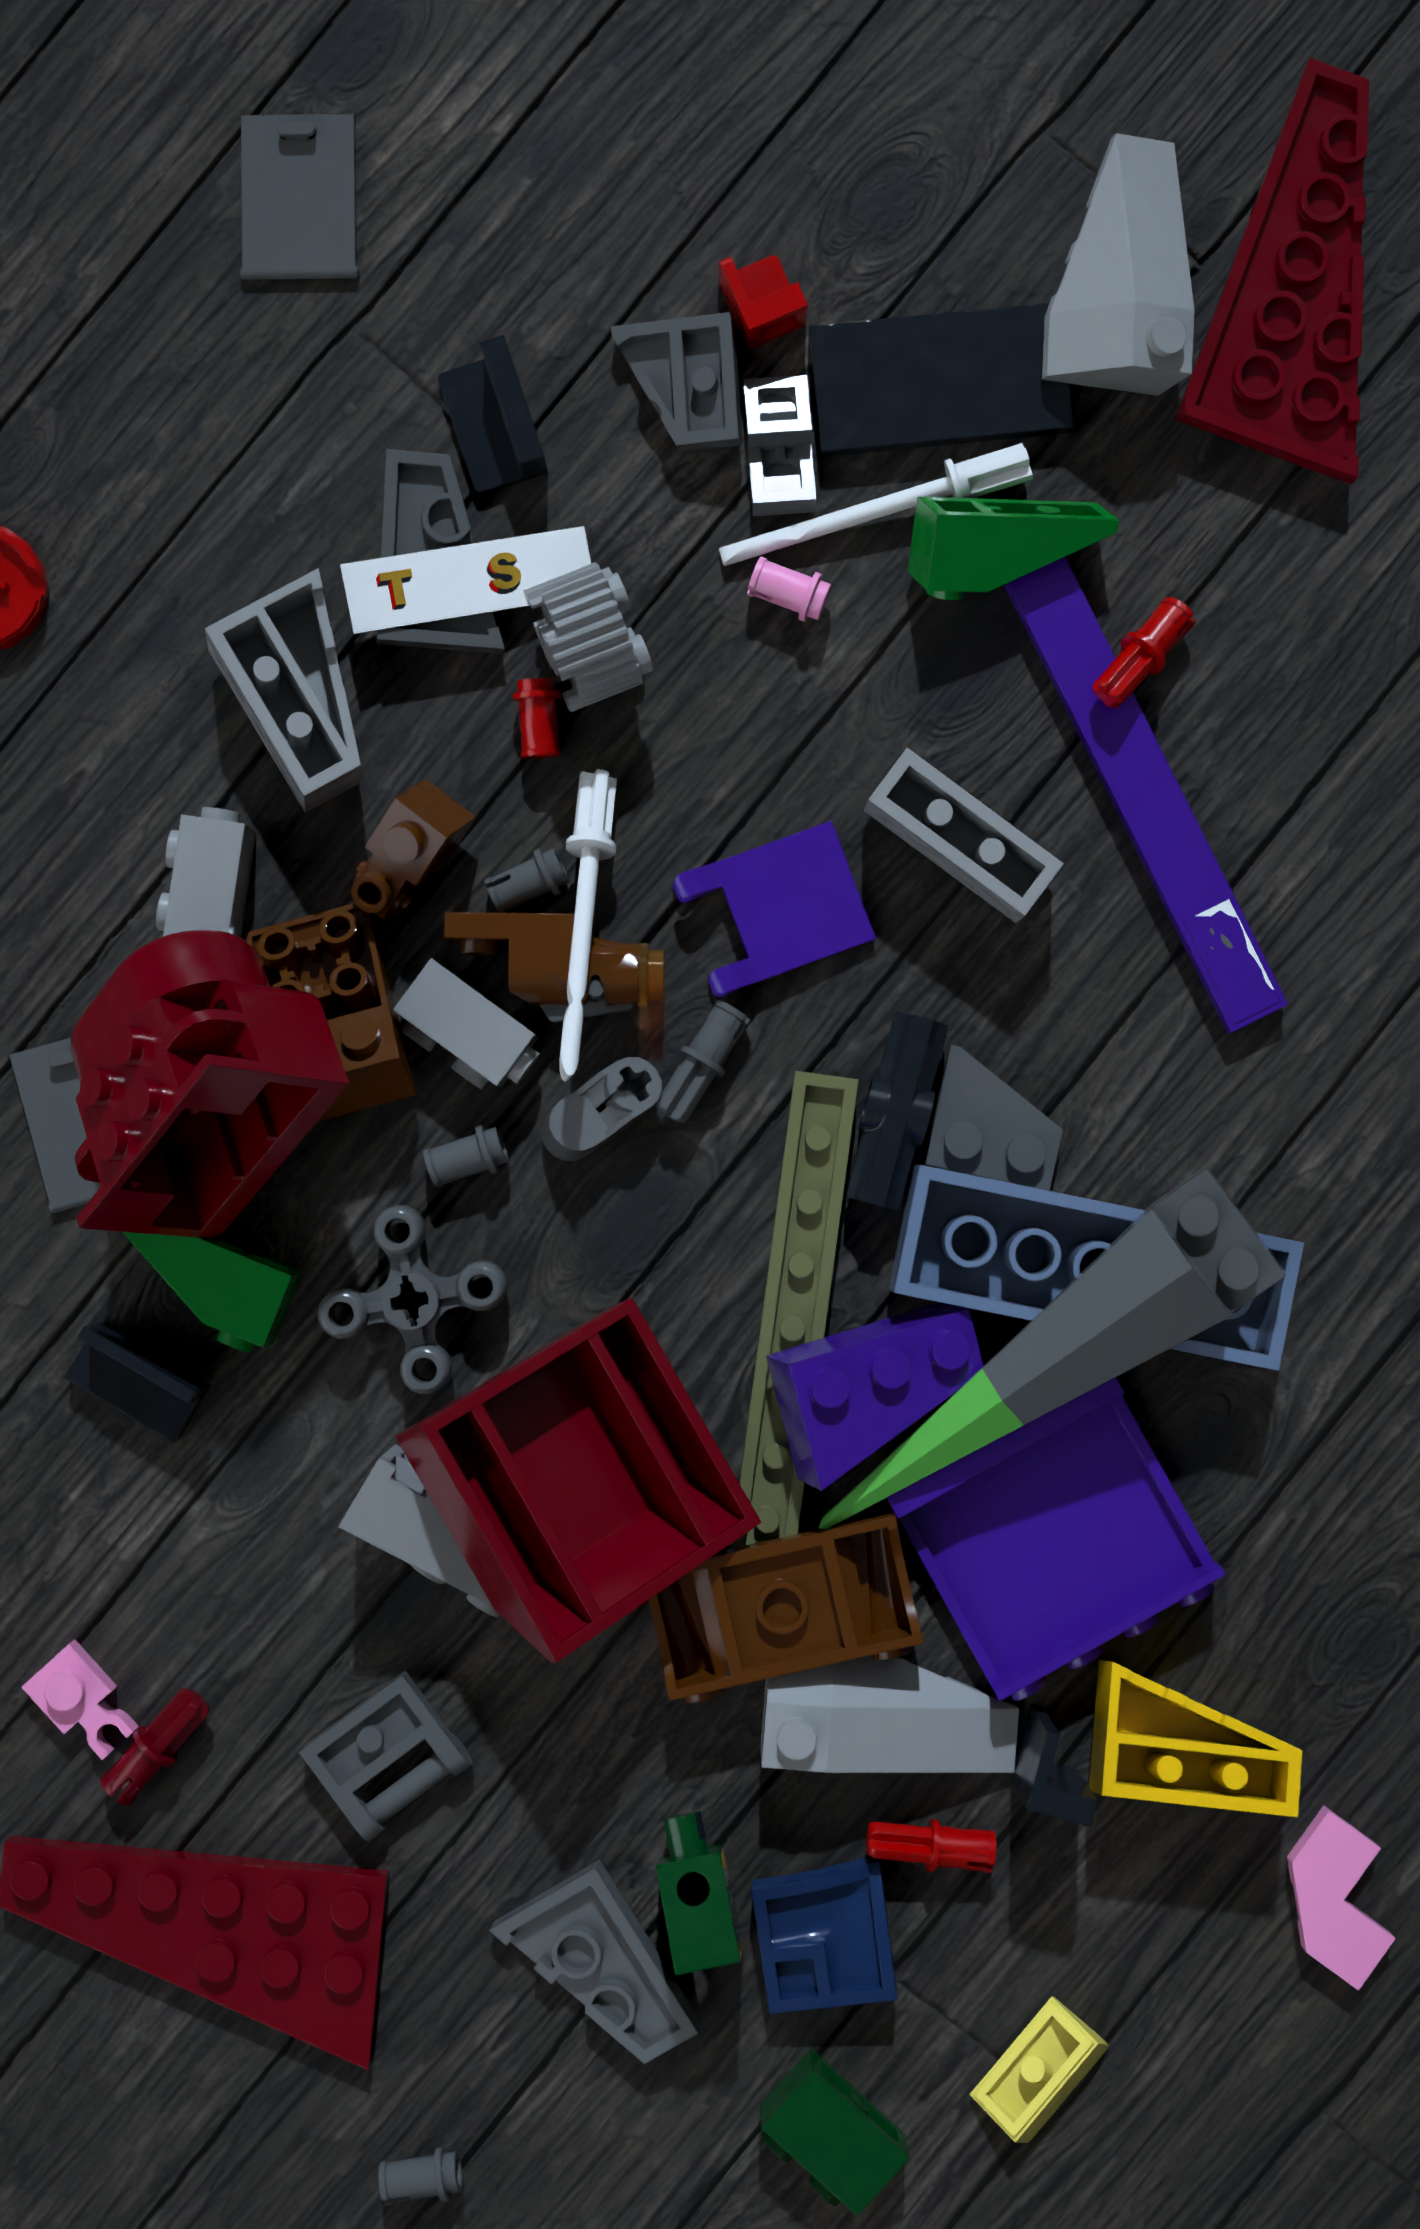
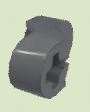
M626 1057L601 1070L579 1089L561 1099L548 1113L541 1127V1138L546 1149L553 1156L561 1160L576 1161L585 1158L604 1146L625 1128L640 1120L658 1101L662 1092V1080L657 1069L650 1062L642 1058ZM604 1105L606 1109L599 1113L597 1110Z

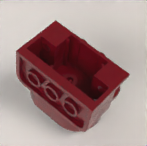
M201 929L173 933L145 944L129 955L118 966L75 1025L70 1040V1049L80 1082V1092L76 1096V1102L87 1138L78 1148L74 1159L78 1174L83 1179L100 1183L101 1185L76 1217L79 1228L218 1239L350 1084L318 998L308 992L271 987L258 953L242 938L223 931Z

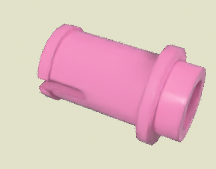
M760 557L751 576L747 596L753 598L755 596L799 613L798 620L803 622L808 617L819 621L826 606L832 584L822 581L821 573L815 572L813 577L767 561V558Z

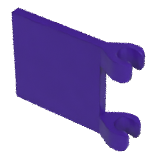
M832 820L718 862L682 872L673 881V889L681 903L690 902L722 888L746 952L747 959L717 968L708 976V982L715 997L731 994L758 982L876 939Z

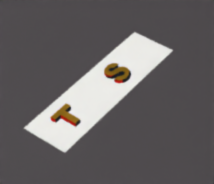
M581 526L340 564L353 633L357 634L530 606V604H527L523 590L591 564L585 528Z

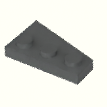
M386 449L380 558L473 544L470 523L450 454ZM493 612L377 630L376 644L499 654H503L505 650Z
M600 1859L495 1920L489 1929L506 1946L511 1942L536 1964L533 1969L549 1983L553 1984L556 1980L584 2004L585 2014L644 2064L699 2033L702 2022Z

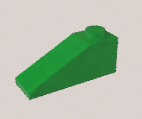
M917 497L908 573L927 591L928 595L943 600H960L964 598L965 592H989L1117 533L1119 519L1097 502Z
M123 1232L203 1324L219 1330L216 1337L219 1342L249 1353L253 1352L255 1345L264 1348L275 1342L302 1272L220 1239Z

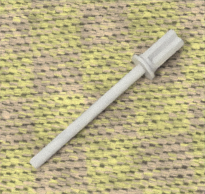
M1023 443L956 464H953L951 459L944 460L947 477L719 548L723 565L734 564L916 507L917 497H948L952 495V498H976L1033 480V474L1029 465L1027 450L1024 448Z
M597 769L594 774L584 771L580 773L574 833L567 838L565 848L568 853L580 858L567 981L569 1006L566 1009L563 1020L559 1058L560 1075L564 1082L573 1076L579 1062L583 1024L581 1000L587 985L599 860L613 857L617 846L611 840L617 778L609 777L608 771Z

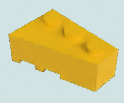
M1099 1660L1089 1779L1091 1791L1102 1796L1298 1818L1302 1766L1301 1749L1198 1703L1179 1692L1155 1683L1111 1661Z

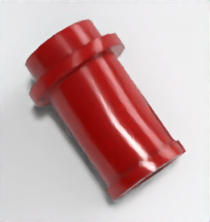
M554 678L518 680V692L512 694V701L519 704L521 758L538 759L560 756L556 700L562 698V691L555 689Z

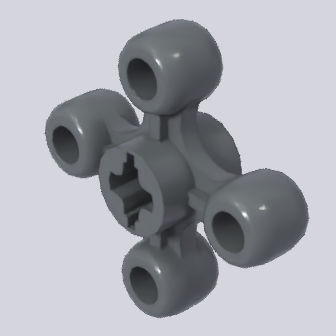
M394 1205L385 1209L377 1217L374 1224L376 1243L387 1254L390 1262V1273L387 1281L378 1290L373 1292H360L353 1288H338L330 1291L320 1302L318 1321L321 1328L328 1335L338 1339H348L356 1336L373 1323H388L395 1326L402 1333L405 1341V1355L400 1365V1375L404 1384L411 1391L418 1394H433L440 1391L449 1382L452 1375L450 1355L440 1346L436 1336L440 1317L447 1310L454 1307H467L474 1311H489L496 1308L505 1299L508 1291V1280L505 1272L497 1264L490 1261H476L468 1264L460 1273L451 1277H441L432 1273L424 1265L421 1257V1246L426 1236V1224L423 1217L409 1206ZM398 1218L405 1220L410 1228L409 1237L404 1242L396 1241L390 1233L392 1222ZM477 1274L486 1275L491 1279L493 1290L489 1297H480L473 1292L472 1281ZM408 1281L413 1283L416 1292L426 1291L428 1295V1303L419 1307V1318L414 1316L411 1307H400L398 1302V1296L408 1292ZM339 1302H346L352 1307L354 1317L350 1324H343L336 1318L335 1308ZM420 1358H429L435 1363L437 1367L435 1378L425 1379L418 1374L417 1362Z

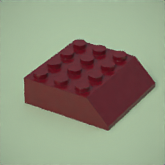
M632 1297L601 1311L395 1436L494 1610L551 1663H557L762 1523Z

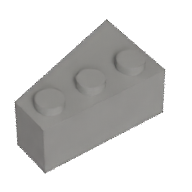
M319 568L205 628L208 650L305 813L358 785L361 780V762L345 688L342 683Z

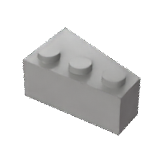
M395 1444L378 1459L338 1527L411 1564L416 1571L439 1584L446 1582L467 1593L466 1598L471 1604L489 1615L499 1617L500 1614L491 1605L404 1451Z

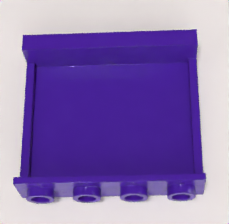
M1116 1377L887 1497L999 1701L1010 1695L1013 1700H1021L1036 1693L1046 1685L1047 1680L1045 1676L1066 1664L1069 1669H1076L1090 1663L1102 1654L1101 1644L1121 1633L1126 1638H1130L1147 1631L1159 1621L1157 1613L1177 1602L1184 1607L1201 1601L1215 1590L1213 1582L1226 1575L1222 1566L1211 1557L1122 1397V1394L1125 1392Z

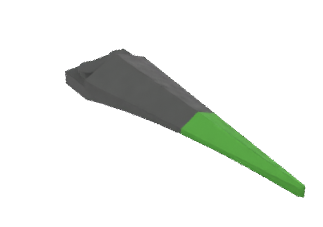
M1205 1166L1151 1204L987 1364L823 1516L819 1529H828L1231 1317V1313L1286 1276L1285 1271L1207 1166Z

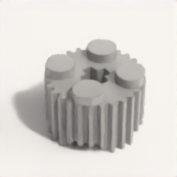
M594 562L523 590L527 604H530L532 609L539 606L542 609L544 619L533 624L550 668H553L556 676L560 675L562 681L568 679L571 683L572 689L562 693L570 712L643 684L642 675L654 671L652 660L640 634L635 636L632 628L625 626L621 613L631 610L630 601L618 573L612 574L609 567L601 570L599 565Z

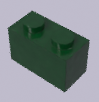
M812 2048L805 2053L760 2103L761 2129L763 2130L761 2136L771 2151L787 2163L794 2158L811 2174L809 2181L824 2200L833 2206H838L842 2202L857 2217L910 2159L905 2133Z

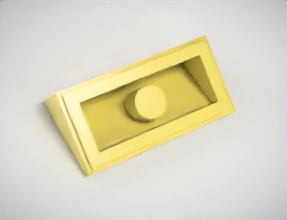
M1051 1997L974 2088L970 2096L1015 2143H1028L1105 2053L1109 2045L1055 1997Z

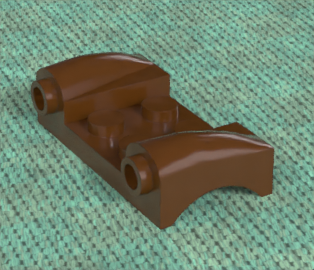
M892 1509L847 1518L828 1529H816L719 1551L648 1600L660 1649L669 1701L684 1697L688 1703L706 1701L722 1695V1689L870 1655L873 1656L874 1660L892 1659L909 1653L911 1651L910 1646L924 1643L904 1561L898 1525Z

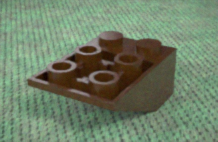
M355 903L245 933L246 942L256 950L261 959L271 987L311 993L318 998L322 1005L350 1084L318 1121L417 1095L403 1032L399 1030L402 1027L399 1015L393 1010L396 1004L371 913L361 910Z

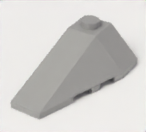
M1116 133L1110 140L1086 204L1088 211L1078 238L1072 243L1065 263L1068 265L1058 292L1051 298L1045 314L1042 380L1158 396L1192 374L1195 310L1175 144Z
M872 1655L766 1679L760 1745L762 1768L824 1773H1014L1019 1708L1007 1701H999L997 1697L950 1677L945 1678L912 1664L908 1659L901 1656L886 1660H874Z

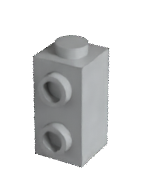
M202 807L201 817L181 814L179 830H171L166 846V865L169 868H173L170 893L163 892L157 906L156 926L158 930L164 931L163 936L182 931L202 929L223 931L241 938L256 831L245 823H239L240 813L220 808Z
M432 958L393 1009L406 1019L399 1029L401 1032L429 1052L439 1043L458 1057L451 1068L481 1090L488 1081L500 1088H503L508 1079L519 1084L540 1055V1053L532 1048L539 1039L537 1035Z

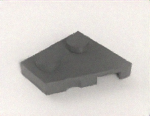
M731 312L611 326V335L680 452L743 445L735 319Z
M949 1045L923 1164L1050 1191L1063 1129L963 1048Z

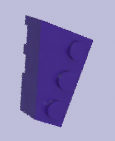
M938 1302L767 1355L766 1359L797 1479L822 1491L969 1381L984 1366L969 1308Z

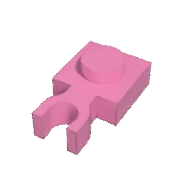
M76 1640L69 1643L22 1686V1689L63 1734L79 1722L86 1730L89 1746L101 1760L115 1749L103 1736L104 1725L112 1724L117 1726L126 1738L139 1727L125 1711L111 1708L106 1703L104 1698L117 1685Z

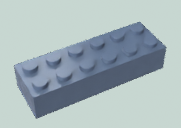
M913 1165L889 1290L907 1296L1032 1321L1145 1210L924 1165ZM1257 1233L1283 1268L1286 1276L1231 1313V1317L1170 1349L1279 1371L1304 1242Z

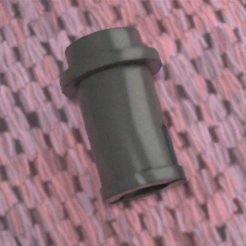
M541 848L535 849L534 858L494 877L484 879L488 893L499 913H508L551 891L554 896L562 894L560 887L570 883V879L554 848L544 853Z
M479 1125L475 1128L476 1134L432 1149H425L423 1151L424 1160L434 1186L438 1189L445 1184L488 1169L492 1175L499 1173V1166L509 1163L506 1146L499 1129L493 1127L486 1130L483 1125Z
M444 2146L437 2147L435 2155L396 2161L385 2160L381 2161L379 2165V2190L385 2206L392 2205L395 2202L439 2196L442 2202H447L451 2199V2194L460 2193L463 2189V2170L458 2151L447 2152Z

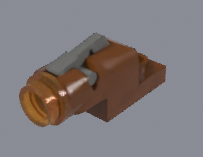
M445 912L444 938L451 944H460V954L498 955L499 944H509V991L531 1005H540L551 1022H561L564 1020L566 1009L569 1006L567 981L574 914ZM591 937L587 985L581 1000L583 1018L630 1011L633 1009V1006L648 1007V1000L664 1001V950L649 949L648 943L625 944Z

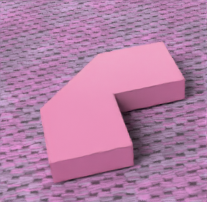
M1323 1805L1287 1856L1290 1880L1294 1888L1299 1918L1297 1923L1302 1948L1307 1954L1359 1991L1396 1939L1390 1931L1345 1899L1381 1848L1373 1840Z

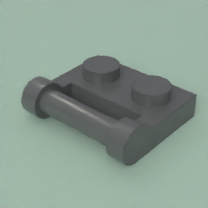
M406 1671L402 1672L303 1746L299 1752L355 1830L368 1842L386 1829L385 1821L448 1774L452 1773L454 1776H458L473 1765L471 1756L465 1746L450 1732ZM424 1739L428 1742L435 1752L371 1801L363 1797L358 1788Z

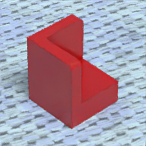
M771 255L738 270L732 257L719 261V284L748 351L806 326L808 303L799 283L796 282L790 285L777 256Z

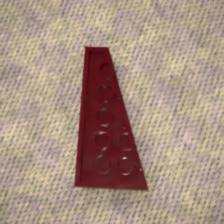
M1309 58L1299 80L1174 420L1352 485L1358 479L1359 455H1356V424L1360 421V397H1357L1358 359L1362 355L1364 256H1361L1362 225L1365 222L1366 198L1363 197L1364 160L1367 157L1369 79Z
M10 1836L4 1842L0 1877V1908L369 2070L373 2053L389 1870Z

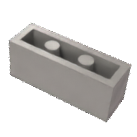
M909 748L905 749L870 796L864 808L866 813L1015 923L1028 913L1064 864Z

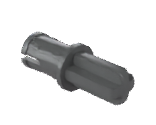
M721 1000L715 1002L713 1009L706 1018L707 1020L689 1047L682 1046L680 1053L684 1058L656 1102V1108L675 1122L684 1123L688 1121L714 1077H723L726 1071L722 1067L728 1059V1055L751 1023V1020L745 1014Z

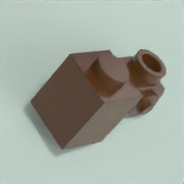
M427 779L397 796L365 845V848L373 853L369 862L363 860L355 870L357 875L352 882L353 886L350 891L355 904L365 912L375 913L383 921L389 920L392 916H397L403 910L406 911L414 901L411 894L415 886L446 865L476 817Z

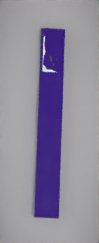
M1066 557L1004 584L1227 1034L1288 1005L1133 692L1117 708L1107 707L1093 693L1094 682L1116 658Z

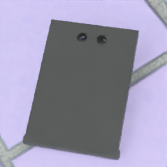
M354 114L241 115V278L243 280L358 278L356 118ZM316 133L315 138L310 139V137Z
M71 1038L10 1054L49 1199V1210L52 1213L86 1205L101 1187L100 1183L85 1180L78 1174L74 1159L78 1148L87 1136L76 1102V1096L80 1092V1082L71 1054Z

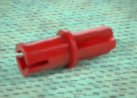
M1167 597L1163 599L1148 620L1136 632H1129L1123 637L1121 641L1122 652L1094 682L1092 688L1094 695L1101 699L1107 707L1117 708L1126 701L1148 674L1160 673L1166 665V657L1169 655V652L1196 623L1195 619H1191L1194 615L1191 609L1176 598Z
M930 1819L927 1827L874 1821L869 1823L867 1829L866 1852L870 1857L877 1859L924 1863L927 1872H935L937 1867H951L991 1873L996 1859V1835L994 1830H970L940 1826L937 1819Z

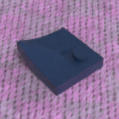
M868 1855L825 1868L777 1877L754 1879L752 1881L751 1893L770 2014L894 2001L898 1999L881 1859Z

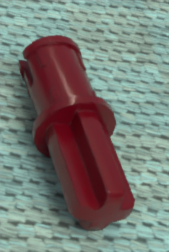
M180 1689L148 1727L139 1726L133 1733L134 1743L113 1767L100 1778L102 1788L110 1797L121 1786L123 1792L117 1798V1802L125 1806H131L137 1799V1795L163 1766L171 1767L178 1759L176 1751L209 1714L210 1707L203 1700V1697L195 1690Z

